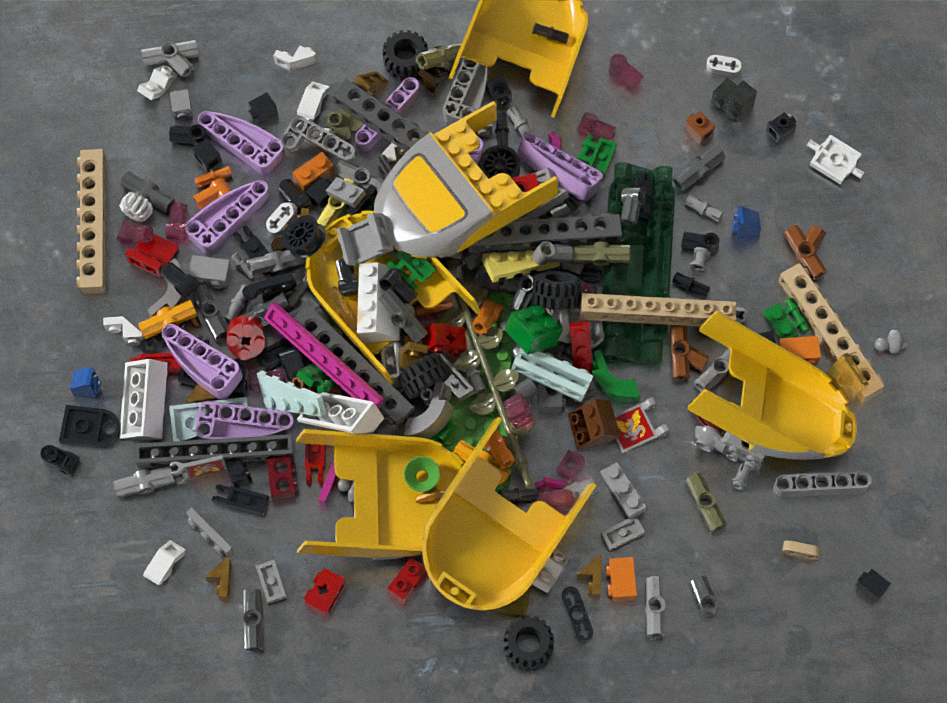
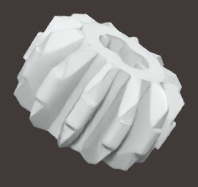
M129 192L123 197L119 205L121 211L136 222L146 221L153 210L152 204L147 199L133 192Z

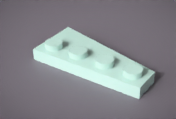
M262 370L257 373L265 408L321 417L326 414L322 395L305 388L299 389L291 382L284 383L280 381L279 377H270L267 375V372Z
M247 397L213 401L248 406ZM202 402L169 406L173 442L184 441L198 436L196 433L198 408ZM206 404L205 407H202L201 411H204L205 415H209V412L212 413L213 409L210 408L209 404ZM224 407L221 410V415L224 418H229L232 415L231 408ZM247 409L241 412V419L249 417ZM201 424L199 426L201 434L210 431L208 424Z

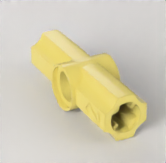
M344 178L345 181H347V182H349V183H351V184H353V185L359 187V186H358L354 181H352L351 179H349V178H348V179H345V178ZM330 196L328 204L318 218L317 223L326 228L346 212L348 204ZM336 203L341 204L340 207H333Z

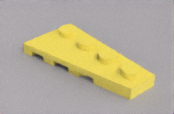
M533 250L482 254V262L493 283L498 282L499 278L502 277L510 279L514 278V274L522 273V275L530 274L531 270L543 271L559 267L560 262H547L544 265L536 264L532 259Z

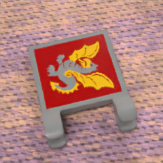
M653 397L615 415L620 436L615 440L622 454L669 434L667 424H663L654 430L645 412L656 407V401Z
M223 455L184 464L176 461L170 463V467H178V470L172 471L171 474L175 477L182 476L180 481H176V484L179 486L185 484L189 479L227 471Z

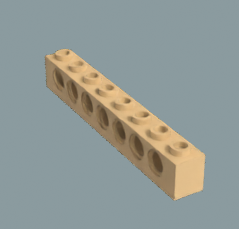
M103 149L80 150V157L77 158V165L80 168V174H77V182L80 185V191H77V200L80 202V208H77V217L80 219V225H77V235L80 236V242H77L78 254L80 253V259L77 260V270L80 271V277H77V288L81 289L83 295L106 294V156ZM89 169H95L93 172H87ZM91 185L95 186L92 189H87ZM91 202L95 203L93 206H87ZM91 219L95 220L93 223H87ZM91 236H94V237H95V238H94L93 240H91V241H88V240H87V239H88L89 237H91ZM89 254H95L92 258H87ZM95 271L93 275H87L88 272Z
M798 263L780 273L778 281L788 296L798 304V310L801 315L807 319L808 325L814 334L818 336V340L861 403L863 404L882 393L884 389L882 377L874 372L871 361L869 359L866 360L863 356L862 348L852 340L851 332L841 324L840 316L833 312L829 300L820 293L821 290L816 282L813 283L809 271ZM797 284H803L805 288H799ZM807 299H813L816 303L811 304ZM818 314L825 315L826 319L819 318ZM833 329L837 334H830L828 330ZM839 345H845L847 350L840 349ZM854 360L858 365H851L849 361ZM860 376H866L869 381L861 380Z
M582 293L579 304V320L702 326L715 311H719L736 321V302Z

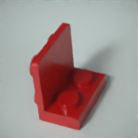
M146 231L135 250L128 248L125 256L128 263L162 278L161 270L167 263L172 261L179 246Z

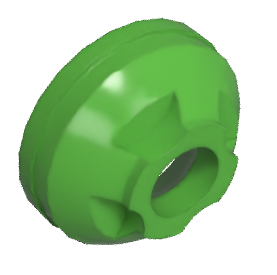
M415 457L405 467V481L414 491L427 492L433 489L439 481V467L429 457ZM419 471H426L428 473L426 481L421 482L416 478Z

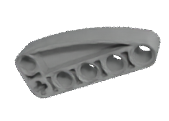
M465 58L463 59L443 105V117L447 123L453 124L483 107L486 95V82L488 81V66H483ZM462 80H467V81H469V82H467V83H462L461 81H462Z

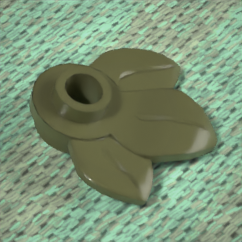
M341 108L338 112L330 113L326 118L327 126L334 130L335 135L342 140H351V132H356L363 126L362 122ZM334 120L339 121L336 124L332 123Z

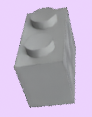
M192 255L189 274L199 284H206L215 289L228 287L231 272L229 260Z

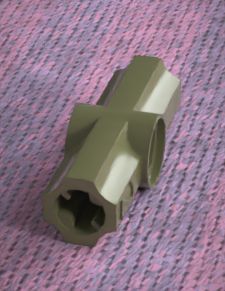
M461 44L433 46V50L419 53L416 56V63L420 69L448 67L449 63L455 62Z
M596 242L594 245H573L572 261L576 263H593L598 266H606L609 263H630L631 260L630 245H610L607 242Z
M695 473L688 477L685 481L697 503V509L702 513L711 533L727 526L716 503V498L710 492L702 474ZM703 499H707L711 502V504L705 506L701 503V501Z

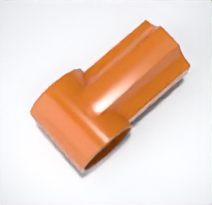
M218 178L210 184L209 188L194 195L193 198L198 208L202 210L232 190L224 178Z
M487 298L481 307V313L472 323L475 332L480 335L482 333L486 334L493 323L499 321L505 307Z
M496 428L485 444V448L489 454H492L500 468L504 469L513 465L516 460Z

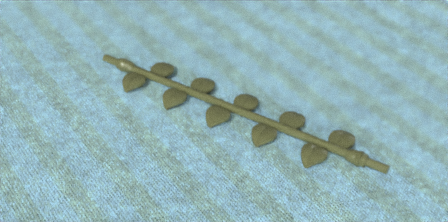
M468 247L462 251V256L468 253ZM443 257L446 268L464 266L462 259ZM475 285L467 289L476 300L478 307L487 299L488 289ZM456 293L461 309L452 308L448 310L439 324L463 327L466 321L476 351H464L454 366L462 372H467L472 368L478 369L481 364L491 393L484 392L476 396L469 409L478 415H488L497 407L507 437L502 436V438L506 442L507 448L513 451V456L516 460L514 461V466L521 473L525 487L530 488L533 486L528 472L529 462L520 450L515 434L522 436L529 433L534 426L535 416L530 413L519 412L509 420L499 391H511L519 381V373L511 369H503L494 378L484 349L491 350L500 345L503 339V330L490 327L486 334L478 335L472 327L473 318L468 307L469 305Z

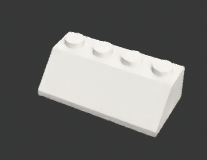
M378 262L359 264L357 334L362 343L400 340V328L392 323L391 314L378 299L385 293L379 285V280L390 269L388 265Z
M145 359L125 363L119 439H162L167 377L166 362Z
M318 392L317 394L323 397L326 414L322 417L300 414L297 418L298 422L353 434L374 432L384 419L374 402Z

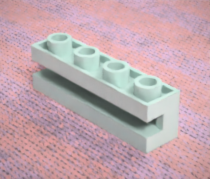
M521 348L511 370L517 371L525 377L582 402L593 378V375H590L587 370L577 369L567 361L557 360L550 353L539 351L527 355Z

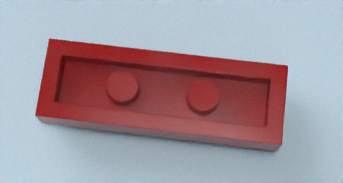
M589 322L569 323L572 366L577 369H585L592 374Z

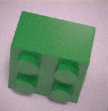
M535 305L512 312L504 330L529 355L556 346L563 328L543 307Z

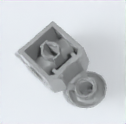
M710 426L695 427L697 439L695 444L700 449L707 452L715 449L725 454L729 460L739 461L750 466L752 471L756 470L759 472L767 455L750 451L749 443L742 441L729 432H726L724 437H721L720 433Z

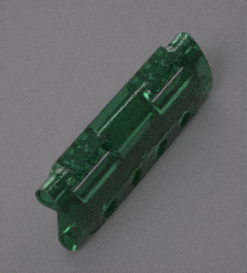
M618 162L614 167V181L609 188L608 213L619 214L621 220L623 209L621 200L622 190L624 188H634V179L642 171L645 174H651V182L654 183L652 220L649 221V236H647V222L638 220L635 226H629L620 222L621 241L620 243L610 245H630L631 260L630 263H609L604 266L602 294L641 297L645 295V297L670 298L675 190L672 187L673 168L670 166H658L653 170H649L630 163ZM602 321L604 332L602 354L605 360L627 364L662 363L663 339L667 337L668 325L643 323V338L641 341L642 323Z

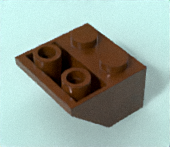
M593 399L568 414L577 450L607 444L620 436L610 400Z

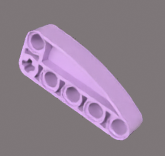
M204 111L198 116L199 125L204 127L208 137L262 175L271 173L285 156L281 140L256 125L233 116ZM235 141H238V142H239V143L236 144V145H233V144H232V143L235 142ZM276 148L280 149V150L277 151V152H273V151H272L273 149H276ZM247 152H254L251 155H246Z
M532 134L523 135L517 153L535 171L538 172L545 168H550L552 176L558 178V187L580 200L587 201L597 192L603 177L599 170Z
M258 180L245 184L207 205L186 223L185 229L189 240L204 253H214L268 201L270 193L267 183ZM259 190H264L261 194L257 193ZM247 202L252 203L250 206H244ZM238 215V218L231 219V216ZM219 228H225L222 232L217 231ZM193 229H199L198 232L191 233Z
M168 324L163 327L162 336L182 369L197 384L219 399L227 398L243 377L238 363L174 324ZM224 385L223 388L217 389L219 386Z
M204 401L198 408L196 433L199 437L207 439L266 436L290 428L293 424V417L286 411ZM206 404H209L210 408L213 409V412H209V415H205V412L201 411L202 407H205ZM224 407H229L232 410V415L229 418H224L221 415V410ZM247 409L251 412L252 416L249 420L241 419L240 414L243 410ZM263 412H267L271 416L270 421L267 423L260 421V415ZM282 415H288L290 418V422L286 426L279 423V418ZM201 424L209 425L210 432L208 434H201L199 432Z

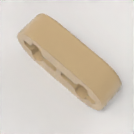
M784 541L782 552L790 556L819 560L821 548L795 541Z

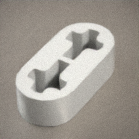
M711 55L707 60L706 68L714 74L735 77L740 74L741 62L732 57ZM714 61L717 62L716 67L713 66ZM731 65H735L734 70H731Z
M290 202L282 203L266 222L267 229L272 233L283 231L285 225H288L297 215L295 204ZM289 207H290V210H289L290 214L284 215V214L286 213V209H285V208H289ZM280 219V221L277 223L278 227L274 228L273 226L275 224L273 221H278Z

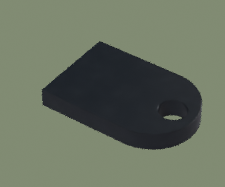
M66 405L59 437L61 444L105 448L112 445L120 435V422L113 412L106 409ZM108 426H115L116 429L113 433L108 434L105 432Z

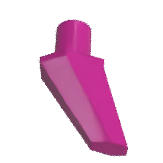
M554 131L549 132L547 136L551 140L550 144L562 150V138L560 136L557 137Z
M543 476V480L535 482L537 490L544 487L547 490L566 487L564 481Z

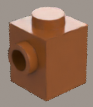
M701 111L687 118L685 130L700 145L714 134L715 125Z

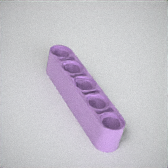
M412 77L406 78L385 103L388 104L390 109L395 112L398 111L403 115L419 96L418 81ZM383 118V119H381V120H382V121H387V120H389V119H388V118ZM364 124L355 135L357 149L361 152H369L382 136ZM363 139L368 140L365 143L360 142Z

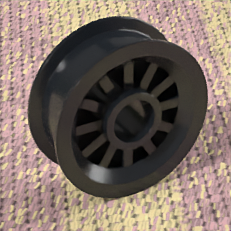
M495 145L489 147L480 157V169L488 179L500 173H505L511 178L520 175V158L515 150L508 146ZM497 165H503V166H504L503 168H500V169H499V168H496Z
M310 215L300 216L285 228L282 235V244L287 250H290V253L295 258H307L316 253L325 240V229L317 223L314 217Z

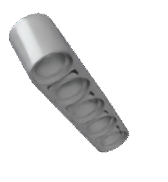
M865 471L780 475L775 481L773 490L779 497L862 494L869 489L872 478ZM843 480L847 486H840L837 481ZM857 480H864L866 485H859ZM804 482L808 487L801 488L798 483ZM818 482H825L827 484V487H820L818 485ZM785 483L788 488L781 489L778 484Z

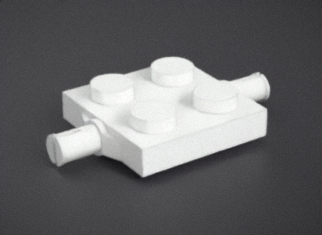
M829 135L827 140L821 145L810 139L807 146L816 151L809 164L811 167L839 184H842L844 179L851 173L860 179L863 177L865 172L855 167L862 155L860 152L832 135Z

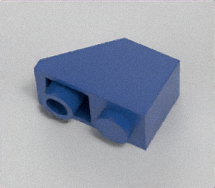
M738 206L737 213L734 214V221H732V230L736 232L737 239L760 237L761 224L759 212Z
M93 367L74 371L70 386L74 396L96 399L97 392L99 393L101 390V381Z

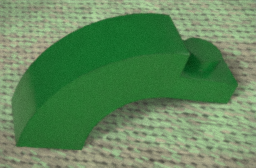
M594 351L592 381L596 388L607 398L619 403L631 404L640 402V393L635 378L621 380L614 377L607 369L602 351Z

